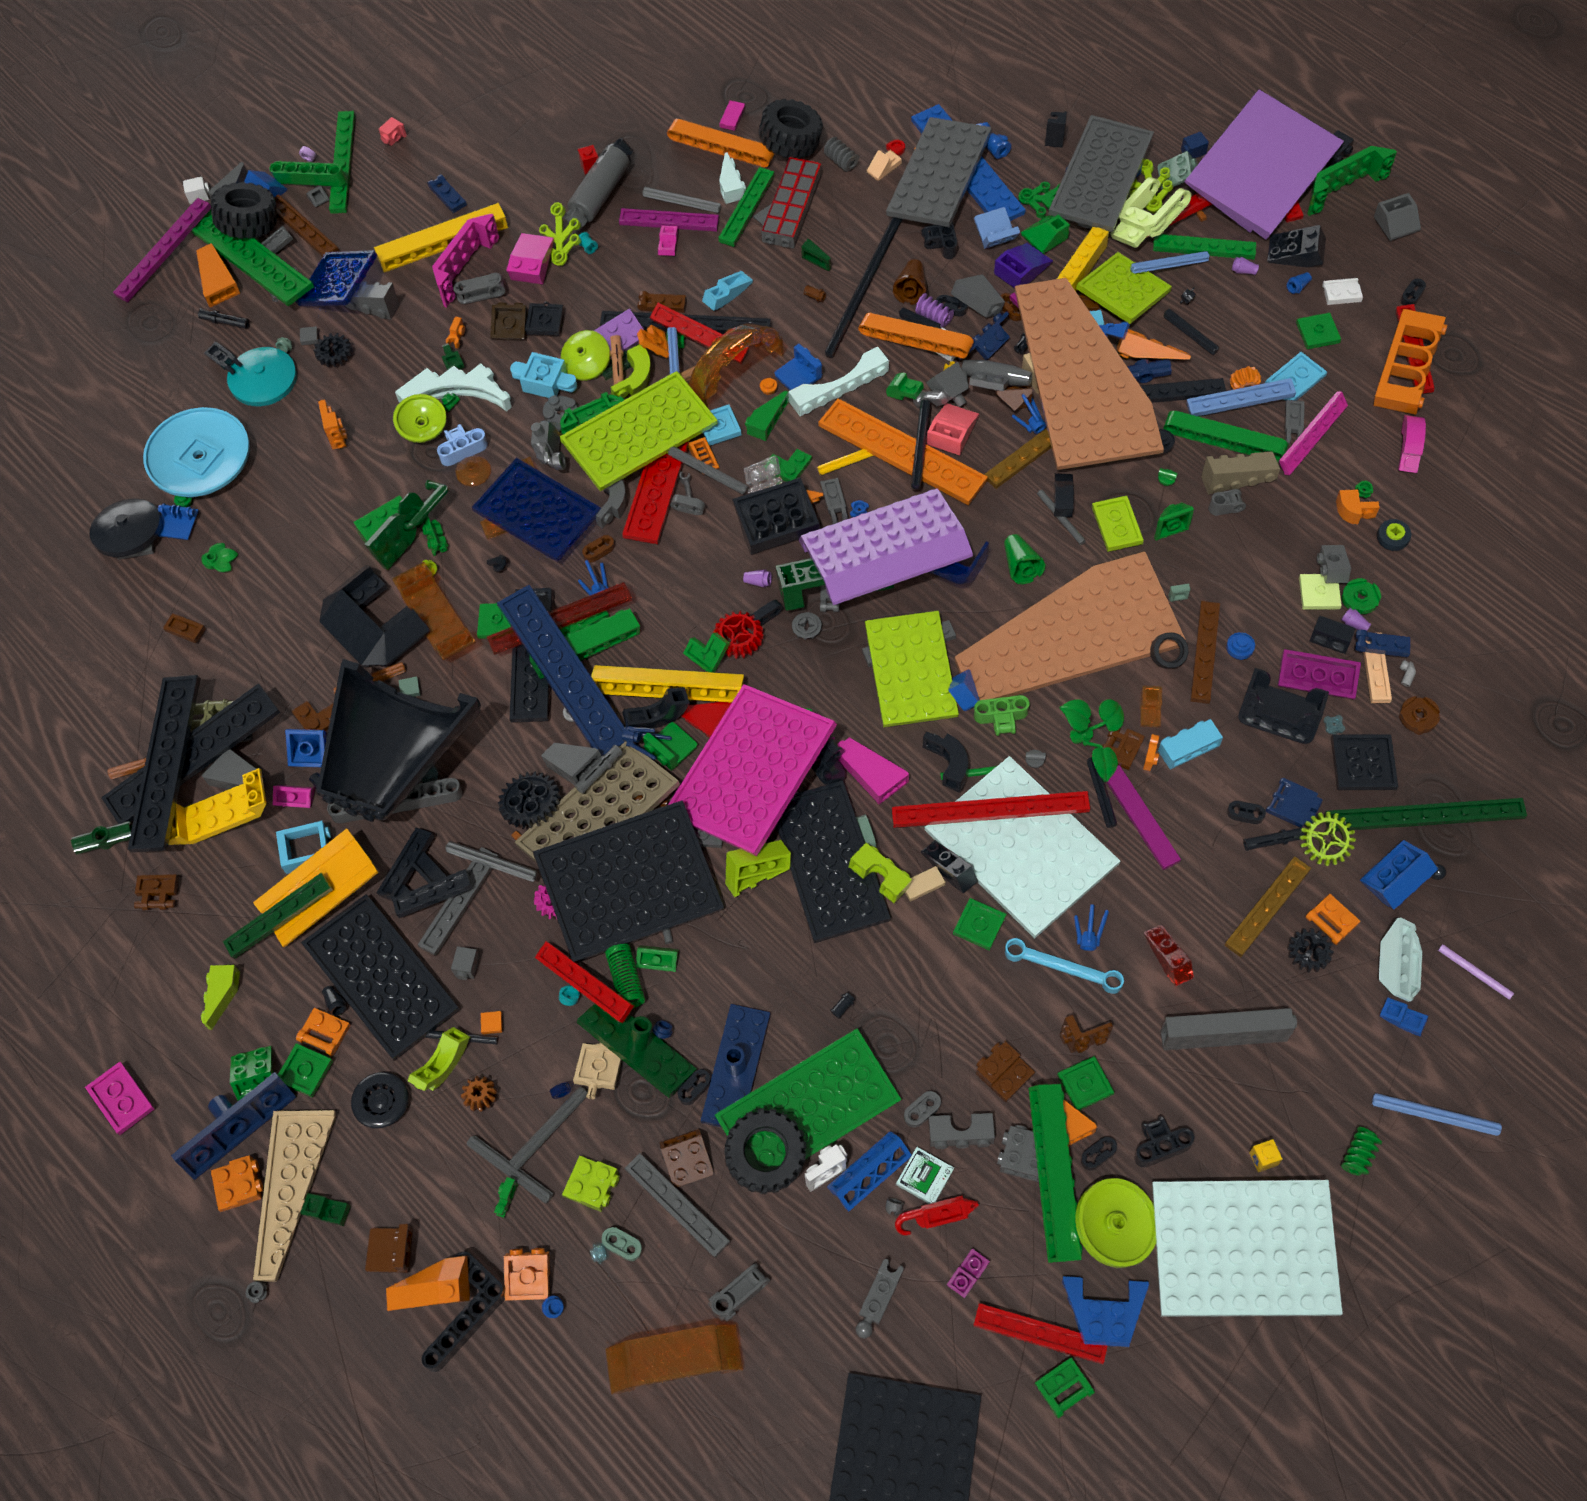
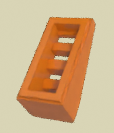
M705 437L689 443L688 448L693 457L700 461L709 458L710 460L704 463H712V467L715 469L720 468ZM707 453V455L699 457L700 454Z

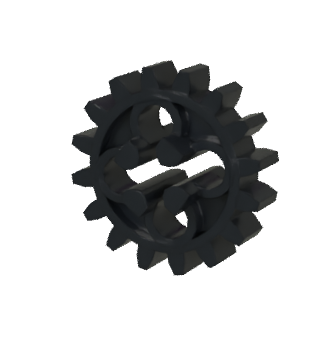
M330 333L329 337L323 335L324 339H318L319 344H314L315 349L313 351L317 361H320L321 365L326 363L327 367L331 364L336 367L337 363L343 365L342 361H348L347 356H351L350 351H352L349 340L344 335L340 337L339 333H336L335 336ZM332 343H333V345H334V346H333V350H334V353H335V356H334V357L332 356L333 351H332V348H331V346H330Z
M1304 928L1301 934L1297 931L1294 937L1290 939L1287 950L1292 952H1290L1288 957L1295 959L1292 963L1293 965L1300 964L1299 970L1306 967L1308 973H1310L1312 968H1314L1315 972H1318L1320 967L1325 969L1327 963L1331 962L1332 958L1330 956L1333 955L1334 951L1330 950L1333 943L1326 942L1329 937H1322V931L1316 934L1314 933V928H1311L1310 932H1307Z

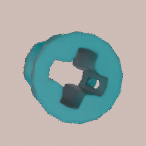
M583 232L579 235L581 238L579 245L584 247L586 253H594L598 248V243L590 238L588 232Z

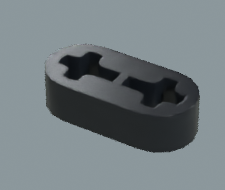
M1413 279L1401 298L1403 306L1416 305L1424 293L1425 281Z
M940 295L936 298L938 305L945 302L943 309L949 307V312L953 310L954 316L961 317L967 313V305L956 297Z
M775 599L755 611L751 616L754 615V620H759L761 626L779 615L783 610V606Z
M1232 801L1227 809V815L1235 821L1260 824L1265 818L1266 811L1258 804ZM1235 807L1238 808V811H1239L1238 814L1235 813V810H1234ZM1254 811L1258 812V818L1254 817Z
M702 1069L695 1071L679 1088L677 1093L679 1101L683 1105L693 1104L710 1086V1074ZM705 1076L706 1082H700L697 1086H695L698 1083L697 1077L702 1078ZM693 1088V1090L690 1093L691 1098L689 1099L688 1097H686L685 1099H683V1092L685 1091L688 1093Z
M1110 1137L1100 1139L1082 1154V1166L1089 1171L1097 1169L1115 1155L1117 1150L1116 1141ZM1103 1143L1112 1145L1111 1152L1108 1150L1103 1153L1100 1152L1104 1147ZM1097 1154L1098 1157L1094 1160L1095 1164L1086 1162L1087 1156L1091 1158Z

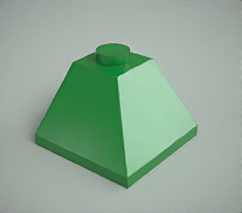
M1184 503L1171 504L1165 508L1158 520L1154 536L1155 541L1189 530L1194 508Z

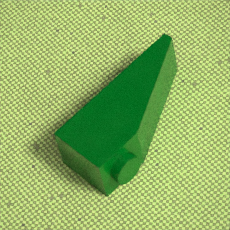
M788 391L780 393L754 410L752 415L747 417L745 426L748 435L764 441L768 439L789 403Z

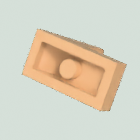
M878 150L867 169V173L879 181L902 164V159L891 150L886 154Z

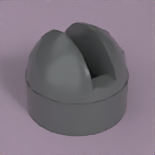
M887 1198L886 1212L890 1215L892 1211L894 1216L900 1214L904 1203L898 1199Z

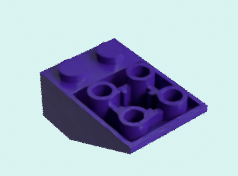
M1026 243L1006 250L995 260L994 274L1015 288L1017 285L1029 284L1053 260Z

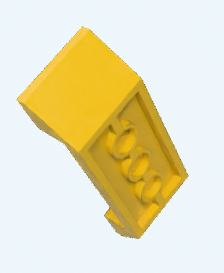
M258 768L242 775L243 784L185 808L176 803L168 845L195 844L259 818L266 806L261 769Z

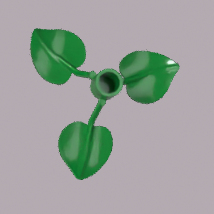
M1080 699L1068 701L1060 707V710L1065 714L1070 726L1073 728L1070 733L1071 741L1074 744L1083 743L1084 746L1098 747L1092 752V760L1102 780L1107 782L1117 769V756L1110 747L1103 748L1101 744L1089 741L1093 737L1092 730L1105 724L1111 732L1119 730L1124 722L1123 709L1118 702L1112 699L1104 700L1099 706V715L1103 722L1088 727V724L1091 722L1089 720L1091 716L1089 705Z

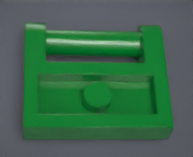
M1069 1358L1035 1382V1386L1057 1419L1064 1415L1063 1412L1086 1396L1090 1397L1095 1393L1072 1358ZM1079 1382L1082 1388L1060 1404H1057L1054 1399Z

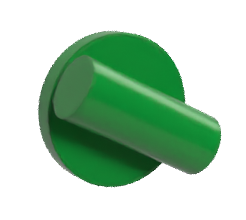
M448 392L441 398V404L449 412L460 401V398L454 393L450 394Z
M1160 468L1158 480L1163 485H1172L1175 483L1178 473L1170 469Z

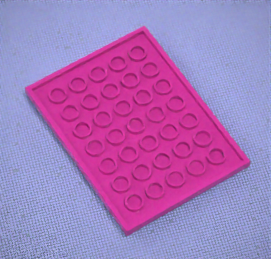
M743 684L668 805L683 800L694 828L757 857L837 724L831 719Z

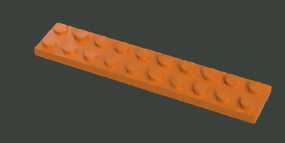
M837 399L820 419L819 427L861 449H866L868 453L912 475L916 445L915 438L840 399ZM925 445L921 481L969 505L987 482L988 476Z

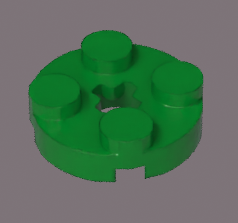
M1363 578L1349 581L1342 592V601L1346 608L1356 609L1360 614H1368L1376 610L1381 599V592L1378 586L1367 582ZM1361 593V595L1365 596V598H1358V594Z

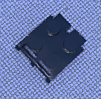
M1281 778L1279 781L1280 786L1277 792H1274L1273 800L1270 806H1267L1266 812L1298 827L1306 826V821L1312 823L1311 817L1316 816L1323 799L1317 797L1318 793L1285 778ZM1278 800L1279 802H1278L1276 808H1273L1274 805H1275V803H1276V801Z

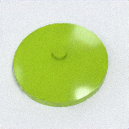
M1111 1178L1093 1184L1083 1193L1076 1209V1228L1081 1243L1093 1258L1110 1267L1125 1268L1142 1262L1150 1255L1156 1244L1154 1206L1149 1197L1138 1186L1123 1179Z

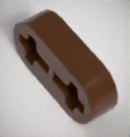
M1001 294L1000 296L1005 301L1002 311L1004 313L1007 311L1009 313L1008 317L1012 321H1021L1020 313L1018 314L1020 312L1019 308L1010 300L1011 294Z
M603 535L589 543L582 550L584 560L593 563L611 553L615 548L614 540L609 535Z

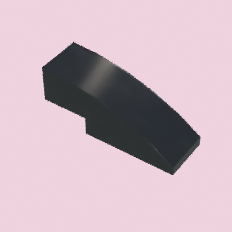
M1055 473L1054 516L1072 517L1074 502L1073 474Z

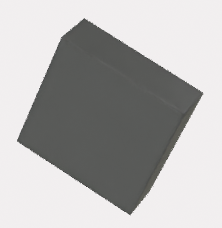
M317 326L300 328L301 345L318 343Z

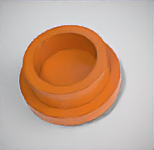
M765 378L760 382V389L764 394L771 395L777 389V382L772 378Z

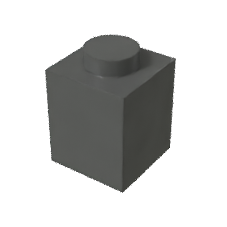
M464 947L456 948L451 970L456 978L461 980L474 979L480 959L477 950Z

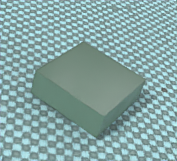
M1189 584L1171 586L1168 595L1169 601L1188 599L1190 593Z
M417 677L398 680L400 693L412 697L420 696Z

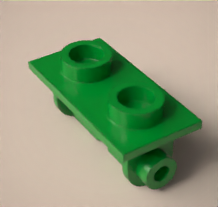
M427 517L422 530L423 534L427 537L428 548L431 549L433 556L436 555L437 551L446 552L448 544L445 536H440L443 535L440 522L437 520L430 522L429 517Z

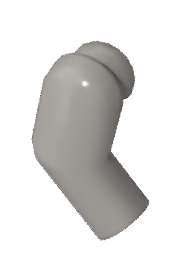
M1403 660L1400 669L1405 671V675L1401 684L1410 687L1416 670L1413 662Z

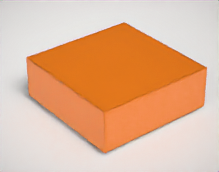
M501 1011L481 1013L482 1035L503 1033Z

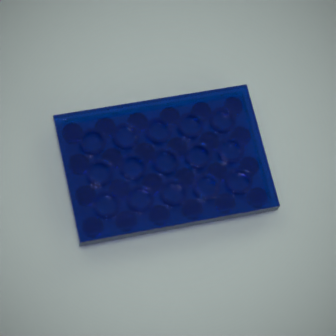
M516 457L472 506V510L558 562L596 519V515L601 510V507Z

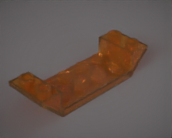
M425 562L392 578L406 606L411 610L414 609L431 630L426 637L442 660L476 643L467 627H464L436 584L433 574Z
M708 1325L627 1340L606 1348L612 1395L634 1391V1387L714 1372L725 1374L743 1370L736 1325Z

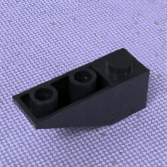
M934 840L921 851V854L934 867H937L940 874L962 893H965L978 882L972 865L938 841Z

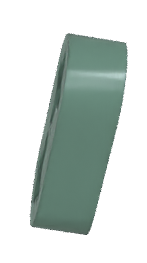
M866 814L856 817L864 843L877 848Z

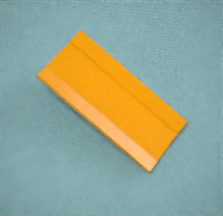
M348 829L341 832L253 902L262 914L318 874L323 873L326 876L333 891L274 931L282 947H286L379 873Z

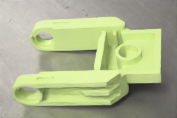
M1152 177L1147 178L1125 202L1119 216L1121 223L1110 233L1112 238L1137 248L1147 236L1155 237L1160 235L1189 204L1191 193L1182 188L1178 189L1155 215H1151V213L1142 209L1153 199L1152 197L1159 189L1160 181Z

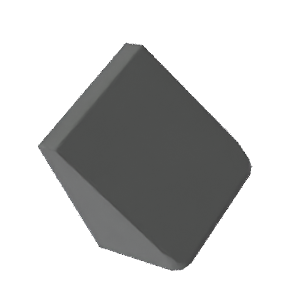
M321 185L306 193L307 198L315 208L330 200Z

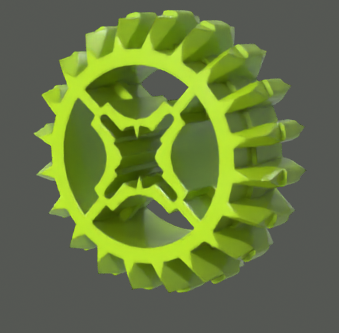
M1326 812L1325 818L1322 813H1318V819L1312 816L1311 821L1313 824L1309 821L1305 822L1309 829H1301V832L1306 833V836H1300V840H1306V843L1301 844V847H1308L1304 854L1307 855L1311 852L1312 855L1309 858L1311 861L1318 857L1317 864H1321L1324 859L1325 866H1329L1330 860L1333 865H1337V858L1341 862L1345 861L1342 854L1347 857L1351 855L1347 849L1353 850L1354 846L1350 845L1349 842H1355L1356 839L1350 838L1349 835L1355 832L1354 830H1347L1351 826L1350 823L1343 825L1346 820L1345 817L1338 821L1337 813L1331 818V813ZM1320 823H1330L1324 833L1314 831L1315 827ZM1335 826L1342 832L1343 841L1336 837ZM1329 834L1334 842L1326 844L1321 836ZM1312 837L1320 842V852L1313 846ZM1331 845L1341 847L1336 854L1325 855Z

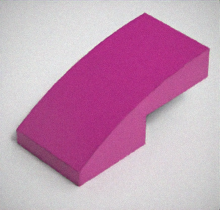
M661 225L658 255L675 256L678 226Z

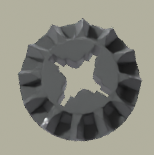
M801 613L793 619V633L798 638L801 637L805 640L807 638L813 639L814 636L819 635L821 620L813 613ZM808 621L809 628L805 631L804 626Z

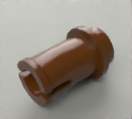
M807 285L804 289V295L816 299L817 302H823L826 298V292L823 289L819 290L810 285Z

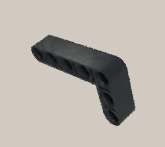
M459 1252L455 1257L467 1256V1259L470 1260L468 1265L469 1282L479 1292L422 1354V1364L431 1372H438L443 1369L505 1300V1287L468 1252ZM479 1273H485L483 1281L475 1282V1278ZM499 1287V1295L491 1297L492 1289ZM479 1304H485L484 1311L476 1314V1307ZM469 1321L468 1329L460 1331L461 1323ZM448 1338H453V1345L450 1348H445V1341ZM438 1355L437 1363L430 1366V1357Z

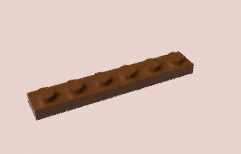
M1201 601L1191 702L1209 704L1211 700L1220 603Z

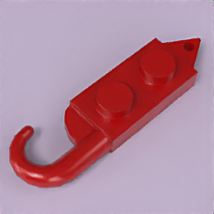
M958 1196L923 1205L919 1209L900 1214L895 1221V1229L899 1234L906 1236L911 1235V1231H905L901 1226L907 1220L916 1219L920 1227L928 1229L967 1219V1215L977 1208L979 1204L977 1201Z

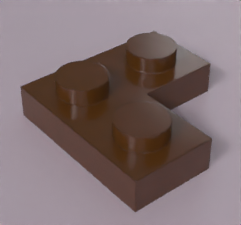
M306 701L291 712L305 730H324L326 732L329 729L333 703L319 713H316L309 702Z

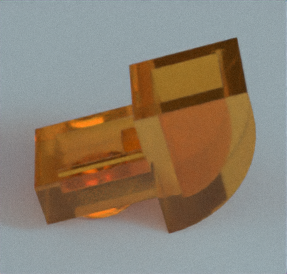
M1142 686L1140 695V727L1161 726L1162 686Z

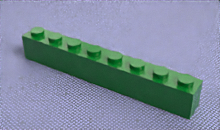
M1061 1084L1036 1085L1028 1089L1048 1263L1082 1260V1246L1079 1241L1075 1221L1077 1203L1074 1199V1179L1071 1174L1072 1159L1068 1148L1067 1117L1063 1106L1064 1093L1061 1089Z

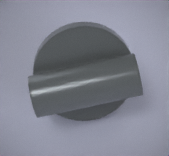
M1030 750L1026 752L1025 761L1028 766L1039 768L1044 764L1046 753L1039 750Z

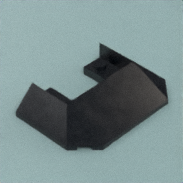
M368 565L362 567L323 599L319 622L362 667H370V665L387 667L431 630L414 609L411 610L408 606L403 608L380 628L362 609L388 587Z

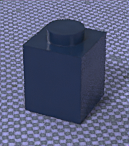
M1200 131L1183 138L1181 151L1182 153L1188 151L1192 158H1198L1207 154L1209 142Z

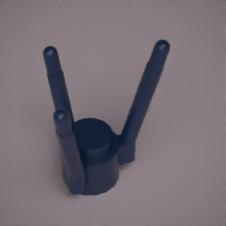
M626 726L622 735V740L627 742L626 746L632 747L655 760L656 756L634 744L640 742L641 736H644L647 732H655V729ZM650 733L658 739H672L671 736Z

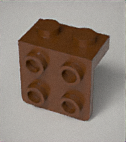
M1073 1015L1064 1019L1060 1038L1063 1044H1067L1071 1053L1076 1051L1081 1053L1089 1049V1046L1093 1044L1099 1046L1106 1043L1113 1025L1110 1022L1081 1033Z

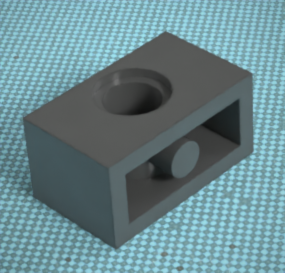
M1321 545L1320 553L1317 554V563L1321 566L1320 574L1324 576L1325 583H1348L1351 566L1344 545Z

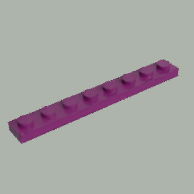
M197 197L114 290L115 296L128 303L208 213L211 205Z

